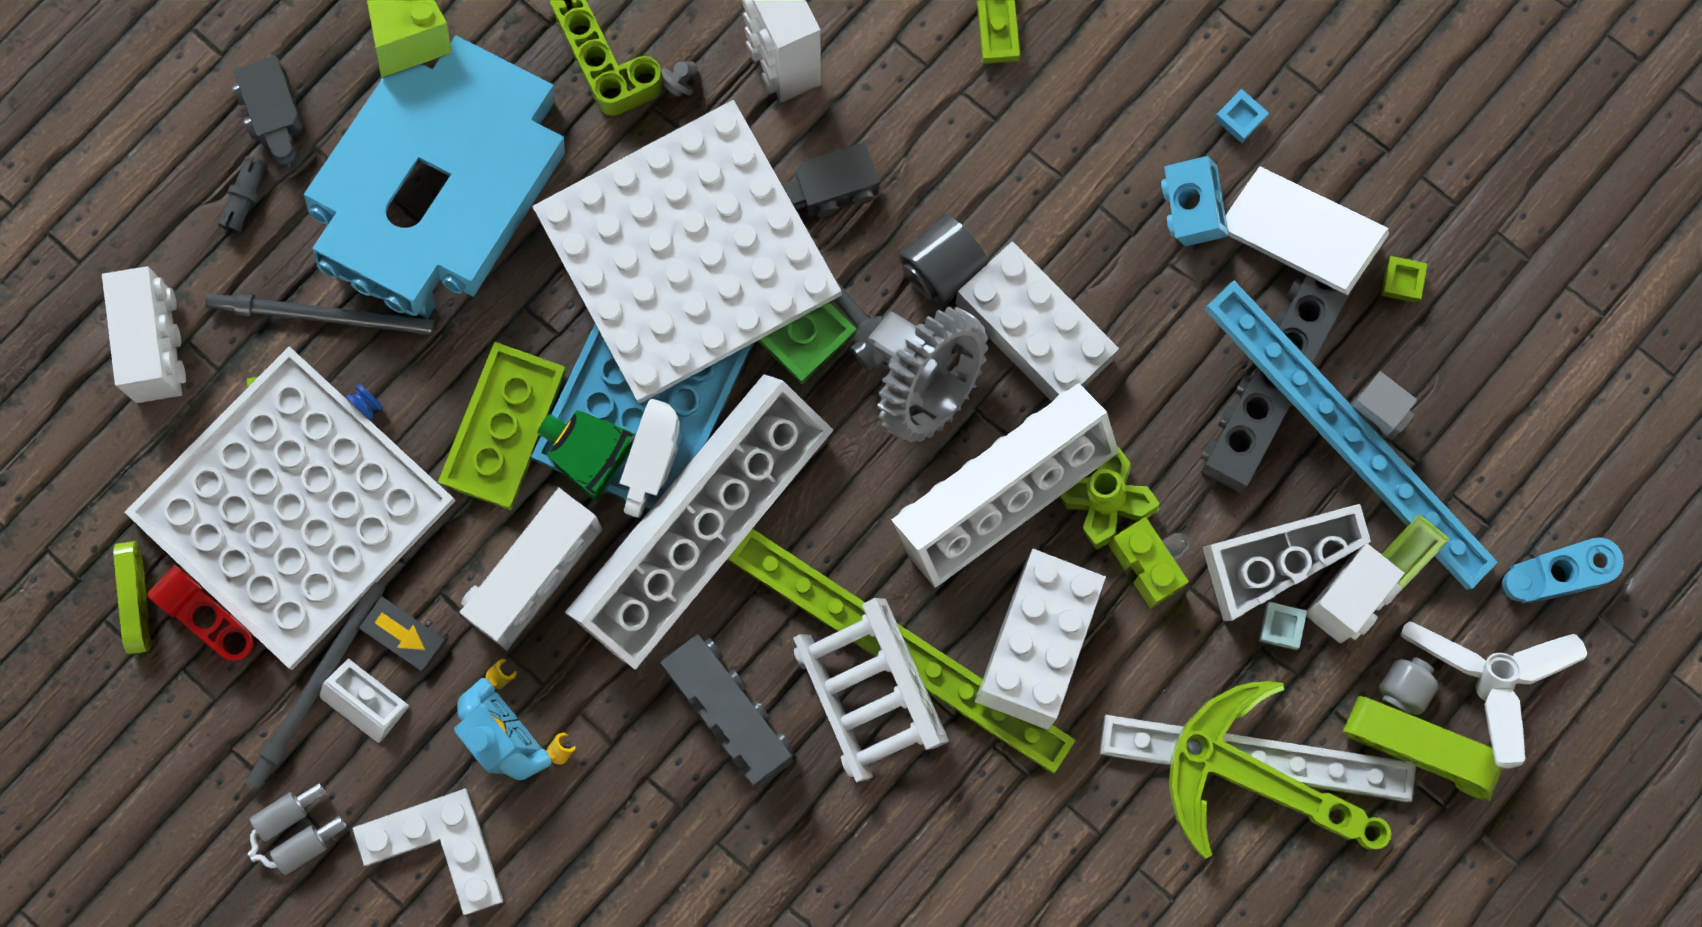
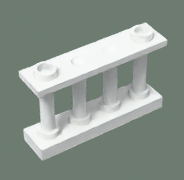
M874 598L862 604L866 613L862 616L863 620L814 643L811 635L800 634L793 637L797 646L794 648L797 662L802 669H807L844 753L841 756L842 765L850 777L854 776L856 782L873 778L868 766L869 764L916 742L920 745L924 744L926 750L937 748L949 742L885 598ZM868 634L872 637L876 636L882 649L878 651L879 656L833 678L829 677L821 657ZM884 670L888 673L892 672L898 685L894 687L895 692L848 714L845 713L837 695L838 692ZM900 706L904 709L908 708L914 721L910 724L911 728L861 750L853 728Z

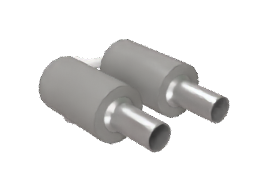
M320 783L297 797L291 791L250 817L254 830L250 835L252 849L248 852V855L253 862L262 861L266 867H278L283 875L287 876L327 850L325 841L347 828L343 819L338 816L318 830L313 825L308 826L271 850L270 854L274 862H270L263 855H255L258 850L257 834L264 842H267L306 817L307 814L304 808L326 795Z

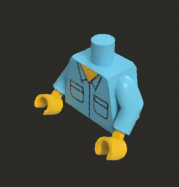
M501 659L486 672V678H481L459 698L457 708L458 717L461 722L454 728V731L487 772L506 774L515 780H524L549 767L551 762L559 765L564 764L572 755L576 746L570 749L562 747L561 744L568 735L566 733H559L546 751L540 747L504 700L495 692V689L504 688L517 674L514 671L510 676L504 675L500 666L506 659Z

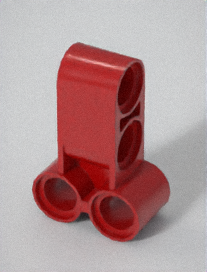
M173 565L146 595L171 617L178 618L223 658L241 661L251 656L256 644L254 635L204 591L205 588L181 567ZM209 606L216 613V621L210 628L203 629L196 622V614L201 608ZM234 632L243 634L246 639L245 649L237 655L231 654L225 645L228 636Z

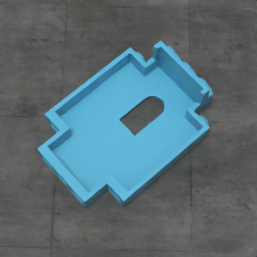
M457 35L450 42L452 53L440 57L433 69L419 64L382 78L303 194L309 214L318 222L325 225L328 224L312 248L319 270L329 277H338L343 281H350L352 287L364 295H372L376 298L384 299L385 304L396 312H405L411 316L419 314L427 319L435 308L433 290L440 280L449 290L461 294L463 291L474 297L565 154L564 137L540 125L555 103L553 84ZM418 161L449 175L450 177L418 224L409 228H400L388 220L386 216L388 206Z

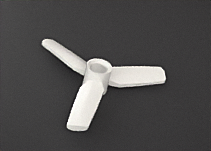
M1413 622L1406 623L1400 634L1404 639L1463 673L1478 677L1476 692L1481 699L1486 701L1484 705L1495 763L1498 767L1507 769L1521 766L1525 761L1520 700L1513 691L1515 685L1537 682L1584 660L1587 655L1583 641L1575 634L1515 653L1513 656L1505 653H1494L1488 657L1487 661L1478 654Z

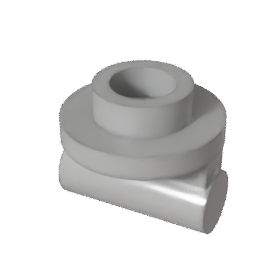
M680 61L675 64L674 72L663 68L661 74L665 80L662 85L678 97L682 93L691 95L694 90L686 82L690 77L697 74V65L694 62Z

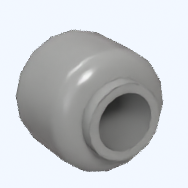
M1416 657L1412 661L1403 659L1395 661L1379 685L1380 693L1383 696L1381 702L1409 715L1422 714L1439 688L1437 680L1432 675L1434 672L1433 667Z

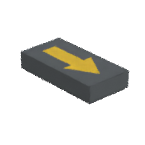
M382 596L359 627L360 630L423 673H425L447 642L444 638Z

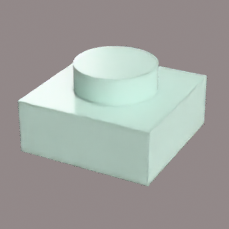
M1268 602L1265 608L1259 641L1298 650L1307 611Z

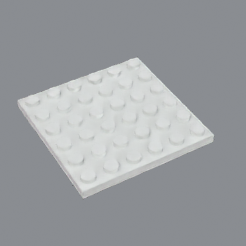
M734 100L532 206L639 404L842 296L840 287Z
M288 347L124 513L289 669L293 670L360 601L374 583H377L455 502V499L291 347Z

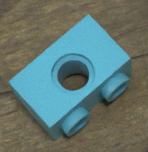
M1209 156L1164 166L1166 179H1162L1161 186L1165 200L1170 201L1172 214L1167 215V224L1171 236L1175 237L1184 246L1228 237L1218 167ZM1194 195H1200L1199 204L1191 210H1186L1188 199Z

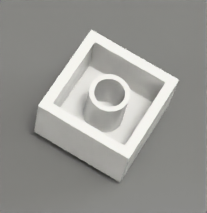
M1367 543L1349 557L1307 609L1306 617L1340 644L1350 637L1356 640L1361 634L1364 635L1378 619V616L1373 612L1375 610L1379 611L1385 604L1388 605L1400 592L1402 587L1397 582L1405 573Z

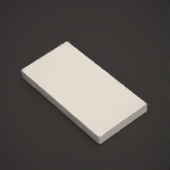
M1262 167L1258 168L1226 214L1228 235L1346 295L1352 290L1389 235L1387 227Z

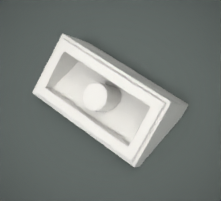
M349 658L323 682L319 695L324 702L378 743L386 737L409 707L407 703Z

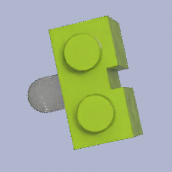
M1144 517L1114 536L1108 544L1124 570L1127 571L1133 568L1138 577L1133 584L1150 609L1182 590L1189 582L1175 559L1185 554L1189 548V540L1182 533H1173L1161 540L1148 519Z

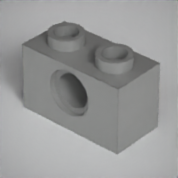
M1379 371L1364 387L1351 406L1382 439L1387 437L1392 441L1414 417L1415 414L1410 409L1418 399Z

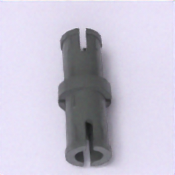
M245 156L235 185H230L227 191L230 197L217 223L220 228L229 231L231 228L232 233L235 234L241 233V228L251 204L255 205L257 202L256 192L268 167L260 159H256L253 162L254 158L251 156Z

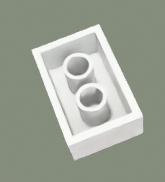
M148 266L102 274L115 386L136 403L182 396L181 383L186 382V374L182 361H178L176 347L181 346V335L178 325L173 324L172 311L177 309L173 289L169 288L164 283L163 278L158 277Z

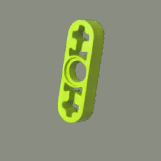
M137 541L118 543L114 546V565L123 646L128 655L148 652L151 647V636L141 548Z

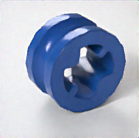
M360 384L356 386L355 394H348L345 397L370 421L374 418L373 412L375 410L381 411L384 408Z

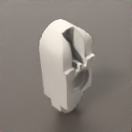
M651 398L645 408L619 483L630 487L624 513L637 518L641 517L650 494L657 496L659 490L665 488L679 449L676 445L681 426L678 416L670 404Z

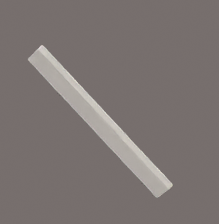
M1105 715L1099 755L1170 766L1171 755L1183 727ZM1226 733L1224 735L1226 743L1311 788L1408 803L1412 802L1416 766L1405 761ZM1194 740L1189 742V752L1193 755L1199 753L1200 745Z

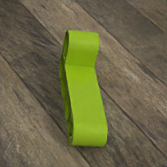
M549 0L552 13L597 106L603 113L611 116L620 115L660 95L663 90V79L660 65L655 59L641 56L618 66L586 0H571L573 9L568 11L564 0ZM583 25L590 28L583 35L572 33L577 26ZM594 57L605 59L604 63L600 66L591 67L587 65L589 60ZM645 73L655 76L651 82L646 84L636 81L640 75ZM614 88L621 91L619 96L613 99H607L602 96L608 89Z
M1358 696L1342 732L1345 736L1356 742L1454 781L1459 790L1484 801L1490 800L1503 770L1502 767H1498L1495 763L1493 748L1362 696Z

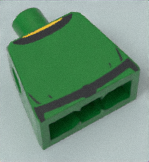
M578 410L574 412L567 424L549 414L538 429L539 435L553 443L547 453L550 462L596 503L629 455L635 439L634 433Z

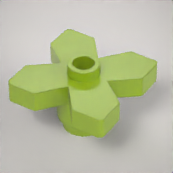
M1117 447L1119 453L1097 468V472L1093 473L1090 478L1085 477L1059 496L1067 509L1089 510L1083 525V531L1095 549H1100L1116 536L1118 515L1139 521L1144 517H1151L1160 510L1159 501L1148 486L1126 485L1131 470V463L1119 447Z

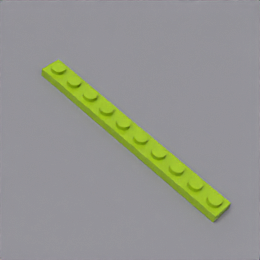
M751 529L728 557L729 562L836 632L863 620L862 616L866 614L862 606L865 603L864 601L754 529ZM897 623L927 692L1052 774L1057 771L1076 741L1054 725L1047 730L975 702L983 679ZM870 634L853 642L874 657L879 656L878 651L882 650L876 636L872 637Z

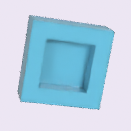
M1241 89L1217 113L1214 120L1239 142L1243 143L1267 118L1269 113Z

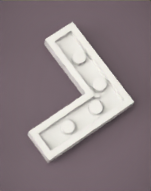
M466 788L353 827L364 866H369L441 841L464 915H469L504 902L469 790Z

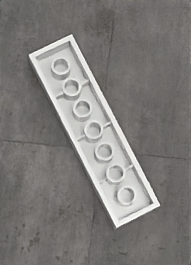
M763 374L565 613L616 657L636 670L832 433L833 429L783 380Z

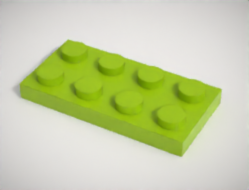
M494 341L438 483L441 486L512 511L531 463V456L541 437L538 434V429L543 420L551 413L567 372L566 367Z

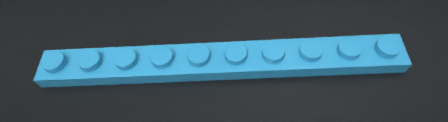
M1235 280L1229 283L1204 308L1210 317L1407 527L1420 514L1450 538L1435 557L1466 590L1473 589L1498 563Z

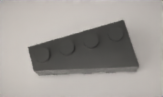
M697 634L660 663L756 791L793 763L790 753L794 751V748L781 731L777 734L772 731L766 723L771 718L758 700L751 703L742 692L747 686L734 669L727 672L719 660L724 656L712 639L709 638L704 642L699 634Z

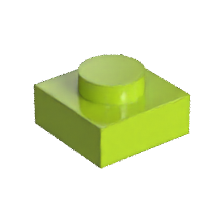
M1390 256L1386 263L1381 296L1418 303L1422 298L1428 263Z

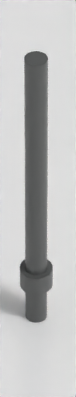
M207 293L205 299L206 308L235 311V315L252 317L253 314L428 335H433L435 321L430 319L255 299L254 294L238 293L236 296Z
M374 583L360 599L271 741L266 740L258 753L261 757L244 782L245 784L258 791L273 766L281 763L287 753L284 750L320 694L323 682L332 675L359 632V627L376 605L385 588Z

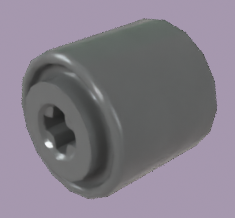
M947 214L939 218L899 253L902 270L911 284L925 298L933 300L939 305L946 304L989 263L986 254L974 237L962 224Z

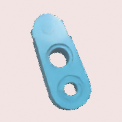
M1602 537L1592 538L1511 566L1510 570L1503 577V590L1511 600L1525 604L1595 589L1619 576L1624 565L1623 554L1619 547L1611 540ZM1595 554L1605 556L1606 565L1604 568L1594 565L1593 557ZM1552 565H1557L1563 569L1565 573L1564 582L1554 579L1551 573Z

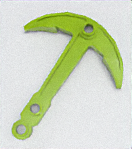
M1266 681L1236 686L1207 701L1184 725L1171 755L1169 791L1176 820L1183 834L1204 859L1212 856L1206 829L1207 801L1200 800L1208 773H1212L1308 816L1312 823L1345 839L1356 838L1358 843L1366 849H1381L1389 843L1391 829L1383 819L1378 817L1368 818L1363 809L1330 793L1322 794L1224 741V735L1235 718L1244 717L1259 702L1275 693L1283 691V683ZM1191 740L1198 742L1200 745V751L1197 755L1191 754L1188 750V744ZM1333 809L1338 810L1341 814V820L1338 824H1334L1330 820V812ZM1369 826L1373 827L1376 831V838L1373 841H1369L1365 836V830Z

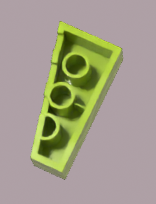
M367 0L381 78L452 53L448 25L435 0Z

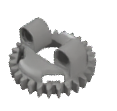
M947 307L945 312L938 310L934 319L930 316L926 317L925 325L918 324L915 326L896 313L888 312L867 338L870 345L885 357L883 361L887 362L890 368L889 375L882 380L886 385L879 392L881 402L877 405V408L882 410L878 416L883 421L882 426L888 432L903 440L921 442L925 437H933L935 431H943L944 423L952 422L953 415L957 411L962 412L961 405L966 399L970 400L968 395L972 388L977 387L975 384L977 377L983 374L980 369L981 365L987 362L984 354L988 351L986 344L988 336L985 333V327L980 324V321L975 316L958 307L955 309ZM957 343L964 348L956 369L957 371L953 374L947 370V365L952 348ZM916 405L921 413L910 417L909 408Z

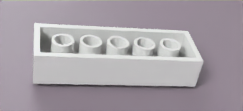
M1079 383L1070 390L1060 393L1052 403L1040 412L1027 417L1022 425L1007 436L997 439L992 447L977 458L967 461L958 472L947 480L937 483L928 494L917 502L904 507L899 515L892 519L909 558L935 588L1119 453L1107 411Z

